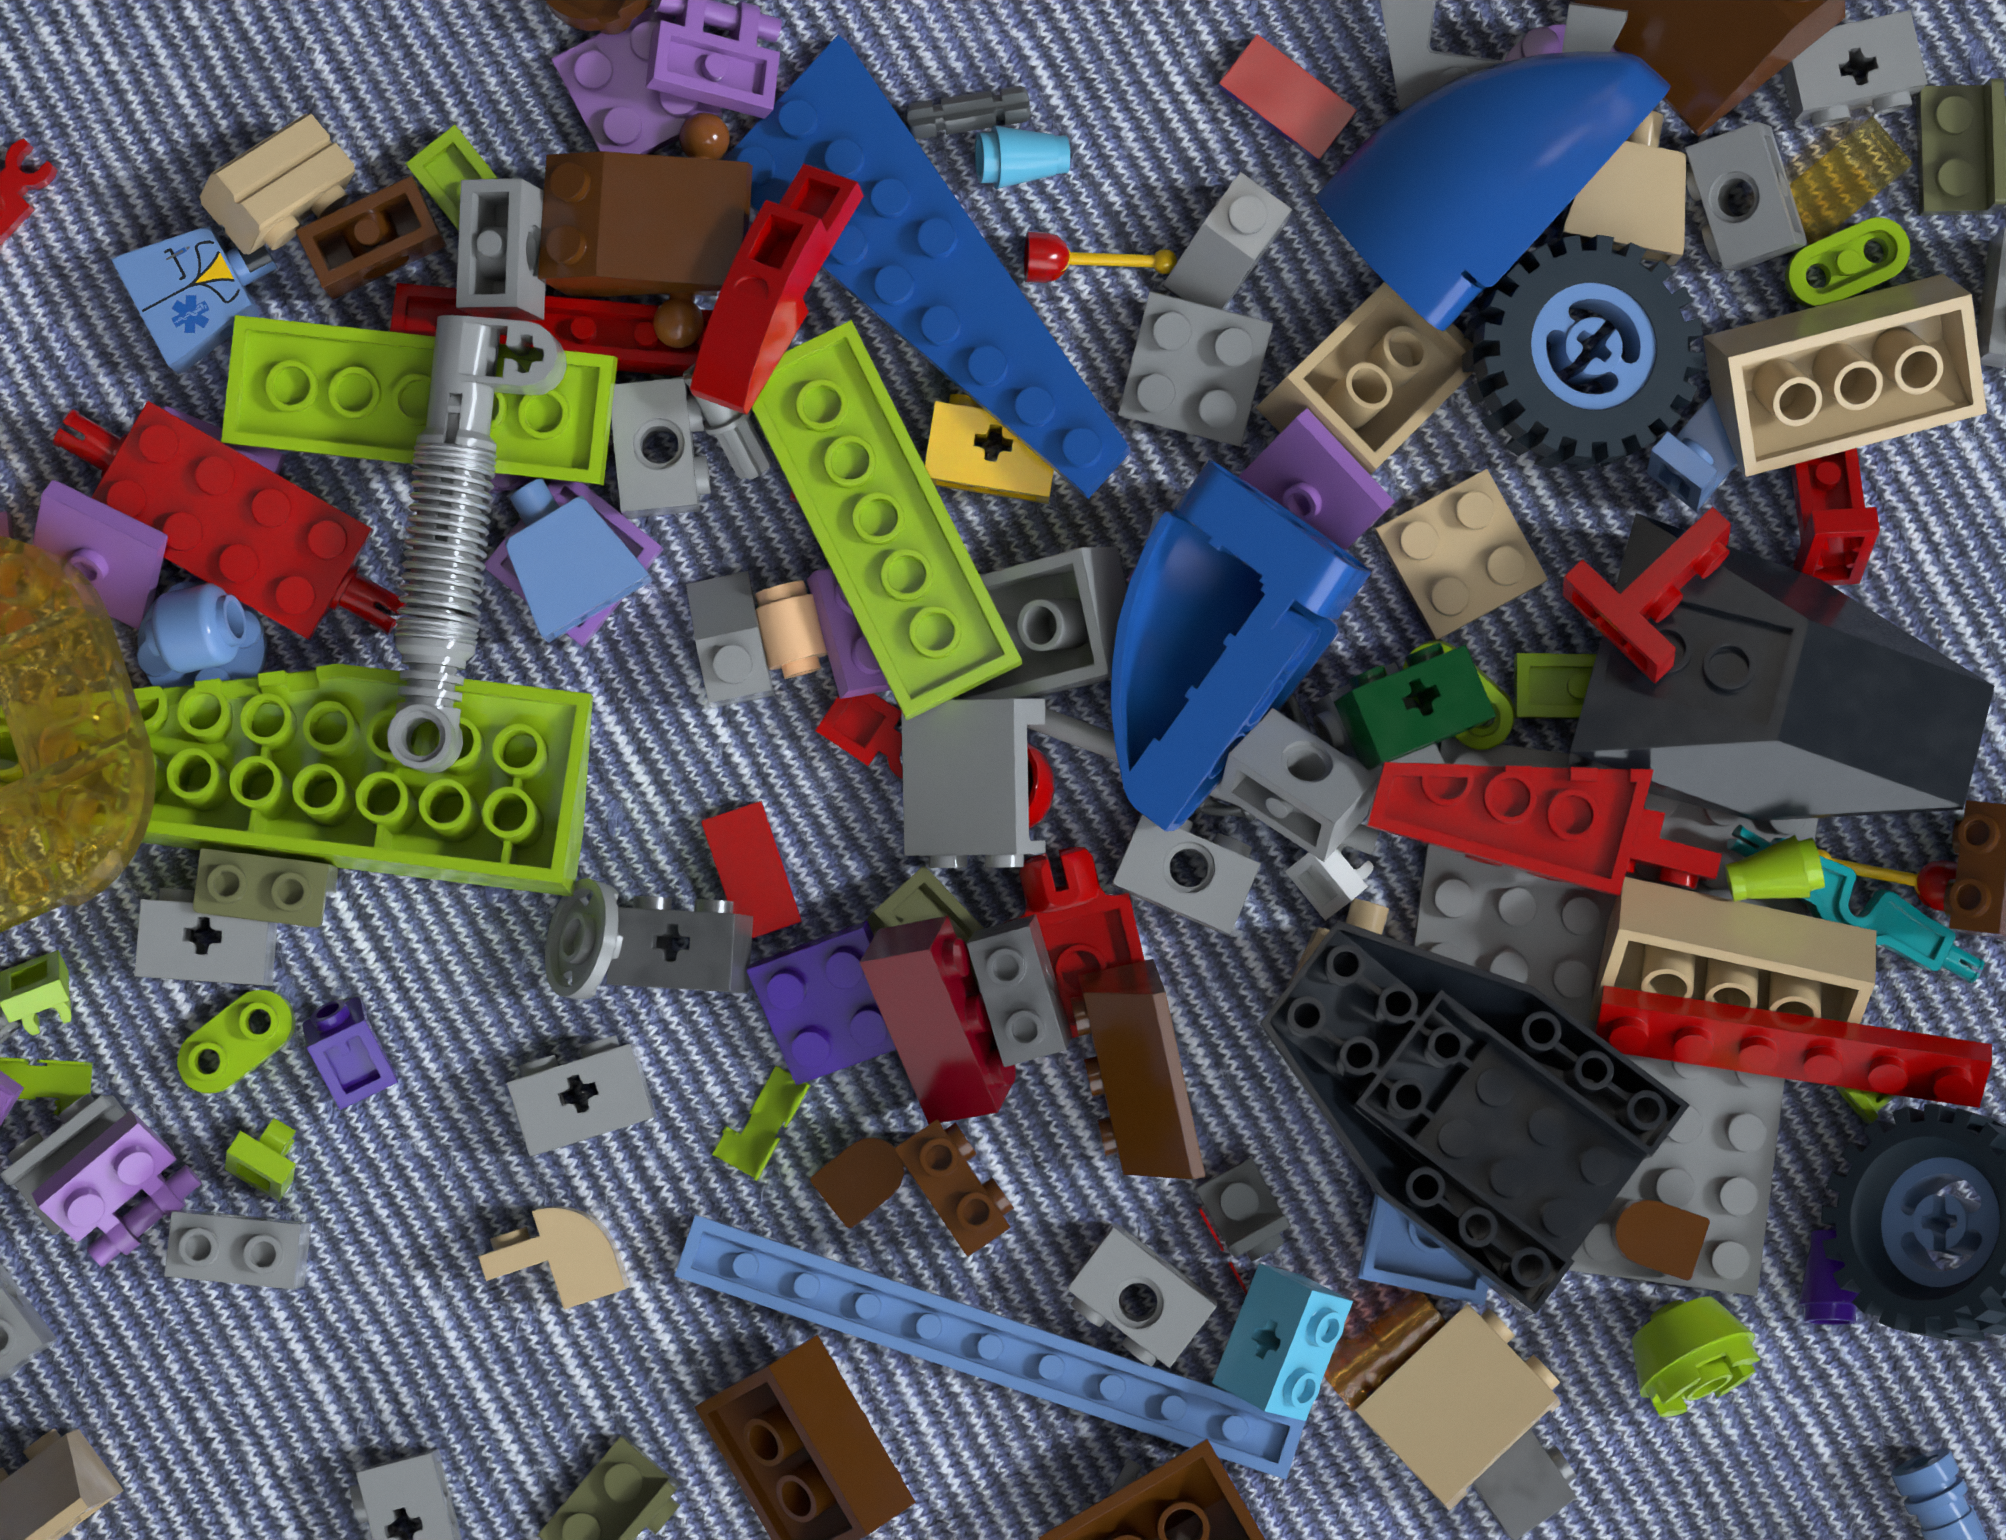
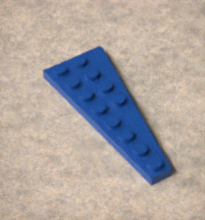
M838 34L777 100L773 111L765 119L761 118L723 160L748 162L753 165L750 207L756 213H759L765 200L777 204L780 203L803 163L857 181L864 197L821 266V269L1082 495L1089 499L1131 453L1128 444L851 46Z

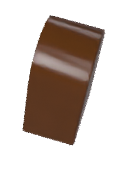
M877 1137L863 1138L847 1147L810 1178L813 1186L847 1228H853L888 1200L901 1186L905 1174L904 1163L894 1150L895 1146L887 1140Z
M1637 1199L1627 1202L1618 1209L1611 1222L1610 1235L1613 1246L1619 1254L1632 1263L1688 1281L1693 1276L1710 1221L1704 1216L1659 1201Z

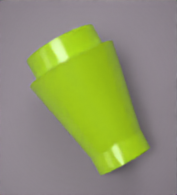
M1793 835L1739 861L1724 864L1733 902L1745 899L1810 898V891L1825 888L1822 865L1813 837L1798 840L1796 835Z

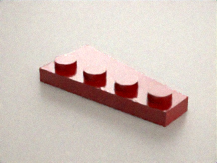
M1384 762L1366 827L1619 896L1654 769L1626 770L1583 767L1551 768Z

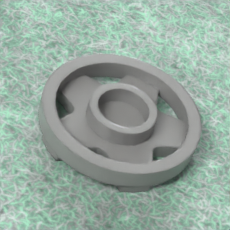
M592 879L578 880L575 883L574 896H562L555 909L546 940L545 970L550 987L559 996L577 1000L592 998L596 995L597 986L605 976L611 960L619 957L623 936L618 933L617 898L619 894L611 885ZM593 892L591 900L588 901L585 896ZM571 976H572V986H570L569 983H568L567 980H566V979L570 978Z

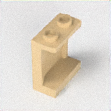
M1468 1303L1355 1410L1365 1423L1449 1511L1468 1494L1466 1489L1548 1411L1552 1413L1561 1405L1558 1396L1552 1391L1560 1382L1535 1355H1532L1524 1362L1507 1344L1515 1335L1503 1321L1489 1308L1479 1315Z

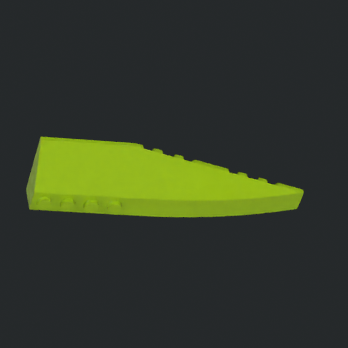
M331 664L316 666V670L287 673L285 670L258 673V677L222 681L220 678L194 681V685L170 688L152 686L55 698V702L26 705L22 702L0 705V822L193 850L204 848L324 863L344 869L573 897L584 828L593 696L589 693L464 679L463 686H455V692L463 693L462 702L453 703V708L461 709L459 727L463 737L460 756L451 767L436 773H425L403 765L393 756L388 746L387 732L391 720L396 716L397 703L405 702L406 698L398 696L399 686H407V681L399 679L400 671ZM424 722L413 731L411 744L418 756L428 755L438 746L440 732L434 722Z

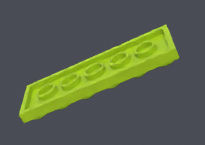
M235 315L221 443L414 464L413 459L415 456L413 454L416 452L414 446H416L417 435L426 429L435 337ZM499 344L496 377L503 378L505 358L515 360L526 372H529L531 363L542 361L544 356L535 347H530L528 355L517 356L506 344ZM564 351L567 363L563 379L551 391L540 395L494 392L490 437L497 444V458L495 459L496 465H494L496 470L494 473L604 485L618 358L610 355Z
M852 320L786 351L751 409L906 721L1022 665V659Z

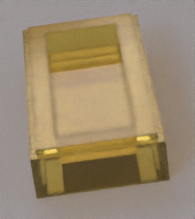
M1873 116L1790 184L1804 233L1810 244L1826 238L1913 164Z

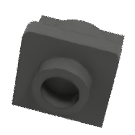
M1251 1157L1194 1188L1234 1258L1246 1252L1252 1262L1284 1244L1279 1233L1291 1227L1286 1216L1281 1212Z

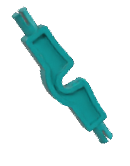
M1740 824L1731 834L1738 839H1728L1727 849L1748 857L1786 838H1773L1769 842ZM1819 856L1825 888L1810 891V898H1796L1807 905L1813 917L1875 930L1876 945L1886 948L1923 970L1938 971L1943 967L1965 979L1970 984L1976 981L1980 973L1972 969L1983 970L1984 960L1954 945L1953 942L1956 938L1954 931L1927 917L1895 892L1886 889L1876 890L1863 910L1854 916L1848 906L1853 885L1856 881L1854 870Z

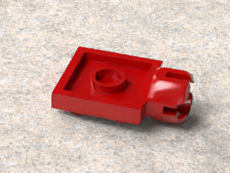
M1069 847L1058 850L1066 885L1055 887L1046 853L1025 860L1024 867H1020L1019 870L1026 901L1025 912L1017 918L1004 921L1006 923L1036 914L1072 1032V1038L1079 1037L1070 998L1082 996L1078 976L1145 961L1129 892L1107 894L1102 890L1093 856L1085 847Z

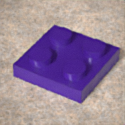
M868 920L752 962L746 970L795 1085L897 1050L859 963L874 938Z

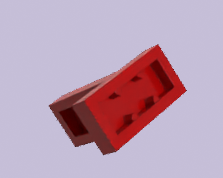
M1857 448L1790 465L1801 542L1793 564L1794 570L1819 578L1831 586L1860 584L1880 528L1877 507L1865 508Z
M1712 506L1621 594L1582 559L1564 576L1563 597L1651 681L1656 683L1673 667L1676 647L1647 620L1650 617L1656 623L1663 620L1682 600L1684 594L1679 590L1694 575L1698 574L1704 579L1722 564L1730 552L1726 545L1729 541L1731 523Z

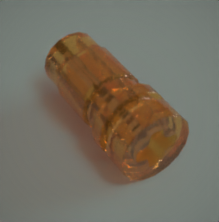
M1414 1290L1400 1302H1394L1366 1324L1365 1329L1350 1340L1345 1336L1337 1343L1341 1348L1332 1354L1324 1377L1353 1413L1368 1398L1366 1394L1372 1389L1376 1391L1383 1384V1380L1410 1359L1446 1322L1422 1292Z

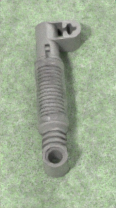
M442 315L437 318L426 429L417 435L416 446H414L416 452L413 454L415 456L413 459L414 464L422 467V469H414L412 474L421 479L410 483L413 488L419 489V492L409 494L411 499L417 500L418 503H411L408 506L411 511L417 512V515L407 517V520L415 523L416 526H409L406 528L408 534L415 536L404 541L407 545L413 546V549H407L403 552L406 557L412 558V561L402 563L404 568L411 569V573L404 572L401 575L403 580H408L410 583L402 584L399 587L402 591L409 593L408 596L398 598L401 603H406L407 607L397 609L399 614L416 617H403L396 620L398 625L395 627L397 632L394 634L396 636L395 647L402 655L401 663L409 665V669L400 670L399 679L407 681V686H399L398 696L406 698L405 702L397 703L396 716L391 720L387 732L388 746L393 756L403 765L425 773L441 772L451 767L460 756L463 746L462 731L459 727L461 709L453 708V703L462 702L463 694L455 692V686L464 685V677L456 675L457 670H465L466 661L475 655V645L478 643L475 639L478 638L476 633L479 631L477 628L479 623L473 618L478 617L481 612L474 606L480 605L482 600L475 595L483 592V588L477 583H481L484 577L478 572L485 569L486 566L480 560L485 559L487 554L480 549L488 546L486 540L482 538L486 537L489 531L483 526L490 523V519L485 515L491 512V508L486 503L492 501L493 497L487 492L494 488V485L489 480L495 477L494 471L496 468L494 465H496L495 459L497 458V444L490 437L494 392L522 395L545 394L556 388L563 379L567 367L566 354L561 344L541 325L529 321L460 315ZM500 335H507L506 346L517 356L528 355L530 345H533L544 356L542 361L531 363L529 372H526L515 360L505 358L503 378L496 377ZM424 722H434L440 732L439 744L432 753L418 756L411 744L413 731Z

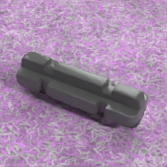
M1023 86L1000 89V95L992 96L991 91L941 98V104L932 105V100L909 104L906 109L908 128L915 139L936 137L937 131L945 130L946 135L992 128L993 125L996 126V121L1002 120L1005 121V125L1027 122L1031 115L1028 92Z

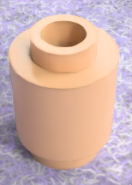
M804 581L789 582L755 593L758 608L755 611L768 669L776 670L782 668L784 679L820 670L819 658L828 654L813 594H807Z

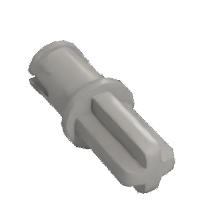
M696 363L685 370L684 376H682L689 387ZM694 396L707 419L704 424L706 433L716 436L737 477L751 480L760 476L761 473L771 466V459L749 419L752 413L751 409L746 415Z

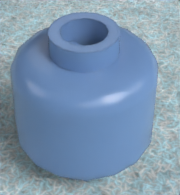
M213 583L179 589L159 596L153 607L152 619L147 620L145 625V636L150 651L157 657L161 656L167 666L178 673L194 672L224 665L232 661L239 650V645L245 642L247 635L246 618L240 602L235 596L227 595L222 588Z

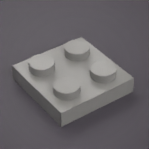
M1150 291L1118 415L1241 447L1273 322Z

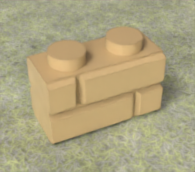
M306 113L212 172L199 198L201 199V205L218 225L225 227V233L243 254L249 255L265 244L271 250H277L297 234L295 230L302 227L299 222L313 213L318 219L338 210L349 197L345 189L355 172L354 163L336 142L332 143L330 141V135L312 114Z

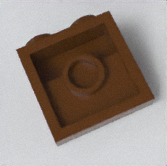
M1966 800L1964 815L1957 817L1953 828L1952 846L1954 852L1959 855L1956 878L1950 879L1945 889L1944 912L1946 917H1950V929L1965 934L1993 937L2006 941V804Z
M936 1119L894 1148L967 1257L1011 1228L1004 1215L1013 1210L1014 1207L993 1176L981 1183L967 1162L978 1154L956 1122L945 1129L939 1119Z

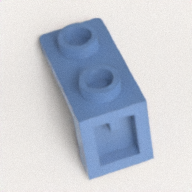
M1712 395L1676 437L1667 431L1651 450L1646 473L1695 512L1700 509L1738 464Z

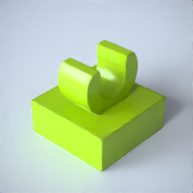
M59 950L0 972V1006L9 1023L22 1019L23 1027L32 1036L40 1033V1021L36 1013L45 1009L54 1008L59 1013L60 1019L64 1024L71 1022L69 970Z
M273 1118L259 1141L240 1131L226 1152L225 1170L280 1202L294 1178L296 1163L285 1156L294 1143L292 1138L296 1130Z

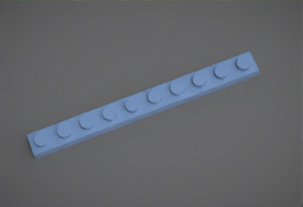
M698 1214L694 1216L675 1273V1277L1189 1448L1207 1438L1219 1458L1287 1480L1305 1424L1303 1420L1265 1412L1224 1389L1155 1366L1151 1367L1143 1362Z

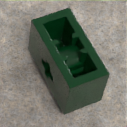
M1436 643L1406 656L1405 659L1408 664L1406 669L1388 675L1384 665H1381L1348 680L1352 690L1335 700L1334 704L1357 759L1367 770L1370 771L1382 766L1384 762H1392L1474 729L1496 717L1466 645L1445 653L1441 643ZM1417 696L1421 708L1407 710L1402 699Z

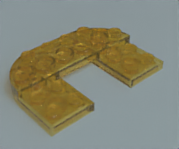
M0 536V703L24 778L0 788V933L60 906H79L91 900L112 884L128 866L145 836L153 810L156 788L155 763L150 739L111 619L97 590L88 578L65 558L39 546Z

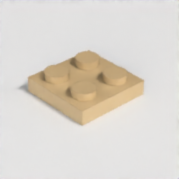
M1488 469L1481 471L1374 530L1376 537L1433 640H1440L1548 580Z

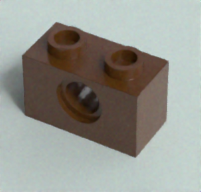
M412 175L295 230L322 288L332 300L447 246L422 191Z

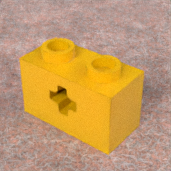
M951 394L949 403L935 401L925 468L934 486L1049 504L1054 469L968 395ZM990 432L1002 434V444L1012 447L1011 452H1000L997 461L985 460L984 449L975 446V442H987Z

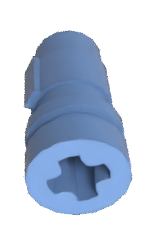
M1948 1448L1929 1451L1904 1462L1892 1471L1891 1477L1901 1496H1908L1904 1501V1505L1910 1515L1917 1516L1924 1540H1988L1973 1506L1968 1505L1964 1497L1968 1490L1962 1477H1955L1959 1472V1468L1951 1450Z

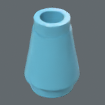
M995 125L992 126L991 132H978L975 140V166L979 183H993L994 188L999 189L1055 176L1056 174L1068 173L1070 169L1068 137L1066 135L1055 136L1054 134Z

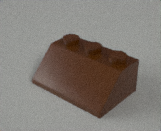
M1154 959L1079 975L1082 996L1070 998L1078 1035L1091 1034L1096 1056L1084 1059L1092 1097L1102 1094L1105 1096L1109 1117L1097 1119L1105 1157L1118 1155L1123 1175L1192 1180L1206 1177L1166 991Z
M818 1335L776 1357L694 1406L771 1540H860L916 1503L905 1485L900 1472L888 1456L871 1427L867 1416L860 1408L840 1374L835 1361L829 1355Z
M1207 1438L1038 1536L1039 1540H1265Z

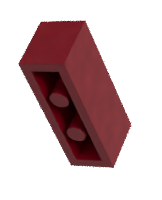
M943 916L878 929L859 963L928 1124L936 1119L943 1123L998 1113L1015 1081L1016 1067L1015 1065L1003 1066L982 993H980L970 970L971 961L968 948L962 939L957 938L949 917Z

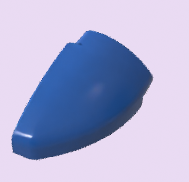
M1576 51L1538 54L1499 63L1448 82L1422 96L1388 119L1359 146L1315 195V199L1341 234L1370 267L1423 319L1435 328L1445 331L1485 287L1495 285L1658 105L1670 90L1671 85L1642 58L1625 52Z
M1208 460L1173 512L1166 511L1160 517L1146 541L1129 582L1117 624L1114 646L1111 714L1115 749L1124 791L1132 806L1164 831H1175L1184 824L1222 781L1228 754L1272 708L1277 711L1281 709L1337 636L1338 626L1331 619L1338 620L1372 573L1359 560L1311 525L1212 460Z

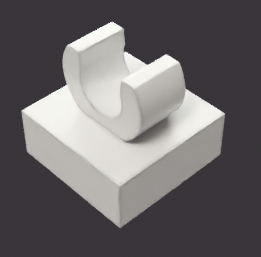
M1340 844L1325 862L1308 852L1285 871L1325 921L1368 887L1363 880L1371 874L1374 867L1370 861H1367L1359 868L1353 869L1341 854L1342 850L1347 847L1343 844Z

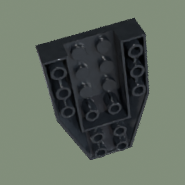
M1636 513L1615 590L1621 594L1686 531ZM1726 545L1730 552L1722 564L1704 579L1698 574L1694 575L1679 590L1684 596L1669 615L1658 623L1651 617L1647 620L1676 647L1673 667L1656 683L1651 681L1602 634L1570 750L1569 768L1654 769L1648 790L1649 794L1753 821L1963 810L1995 686L1819 578Z
M1337 920L1259 1024L1375 1193L1525 1316L1536 1314L1575 1262L1571 1257L1641 1162L1654 1155L1690 1106L1677 1094L1533 986Z

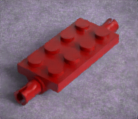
M147 401L129 434L126 433L122 437L82 416L75 409H72L63 420L64 424L85 435V439L80 440L59 428L54 437L53 445L65 449L102 471V480L91 498L168 535L164 553L165 559L202 580L217 585L227 594L235 596L239 601L308 640H311L329 609L331 608L336 611L339 606L379 628L386 635H389L396 625L394 618L376 609L375 605L379 603L399 614L397 609L406 607L407 604L399 601L398 598L400 596L359 574L361 567L356 565L361 551L374 531L369 526L150 401Z

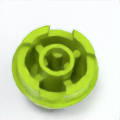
M1711 1296L1696 1298L1688 1302L1680 1299L1662 1306L1650 1316L1651 1321L1639 1329L1631 1340L1640 1396L1650 1398L1660 1417H1672L1688 1412L1684 1399L1693 1401L1713 1392L1719 1398L1752 1376L1755 1373L1752 1363L1760 1361L1752 1345L1755 1339L1754 1333Z

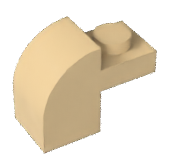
M551 1206L532 1211L540 1236L530 1239L528 1229L524 1227L491 1238L493 1251L478 1256L486 1281L548 1261L564 1310L630 1287L619 1250L609 1231L593 1216L571 1207Z

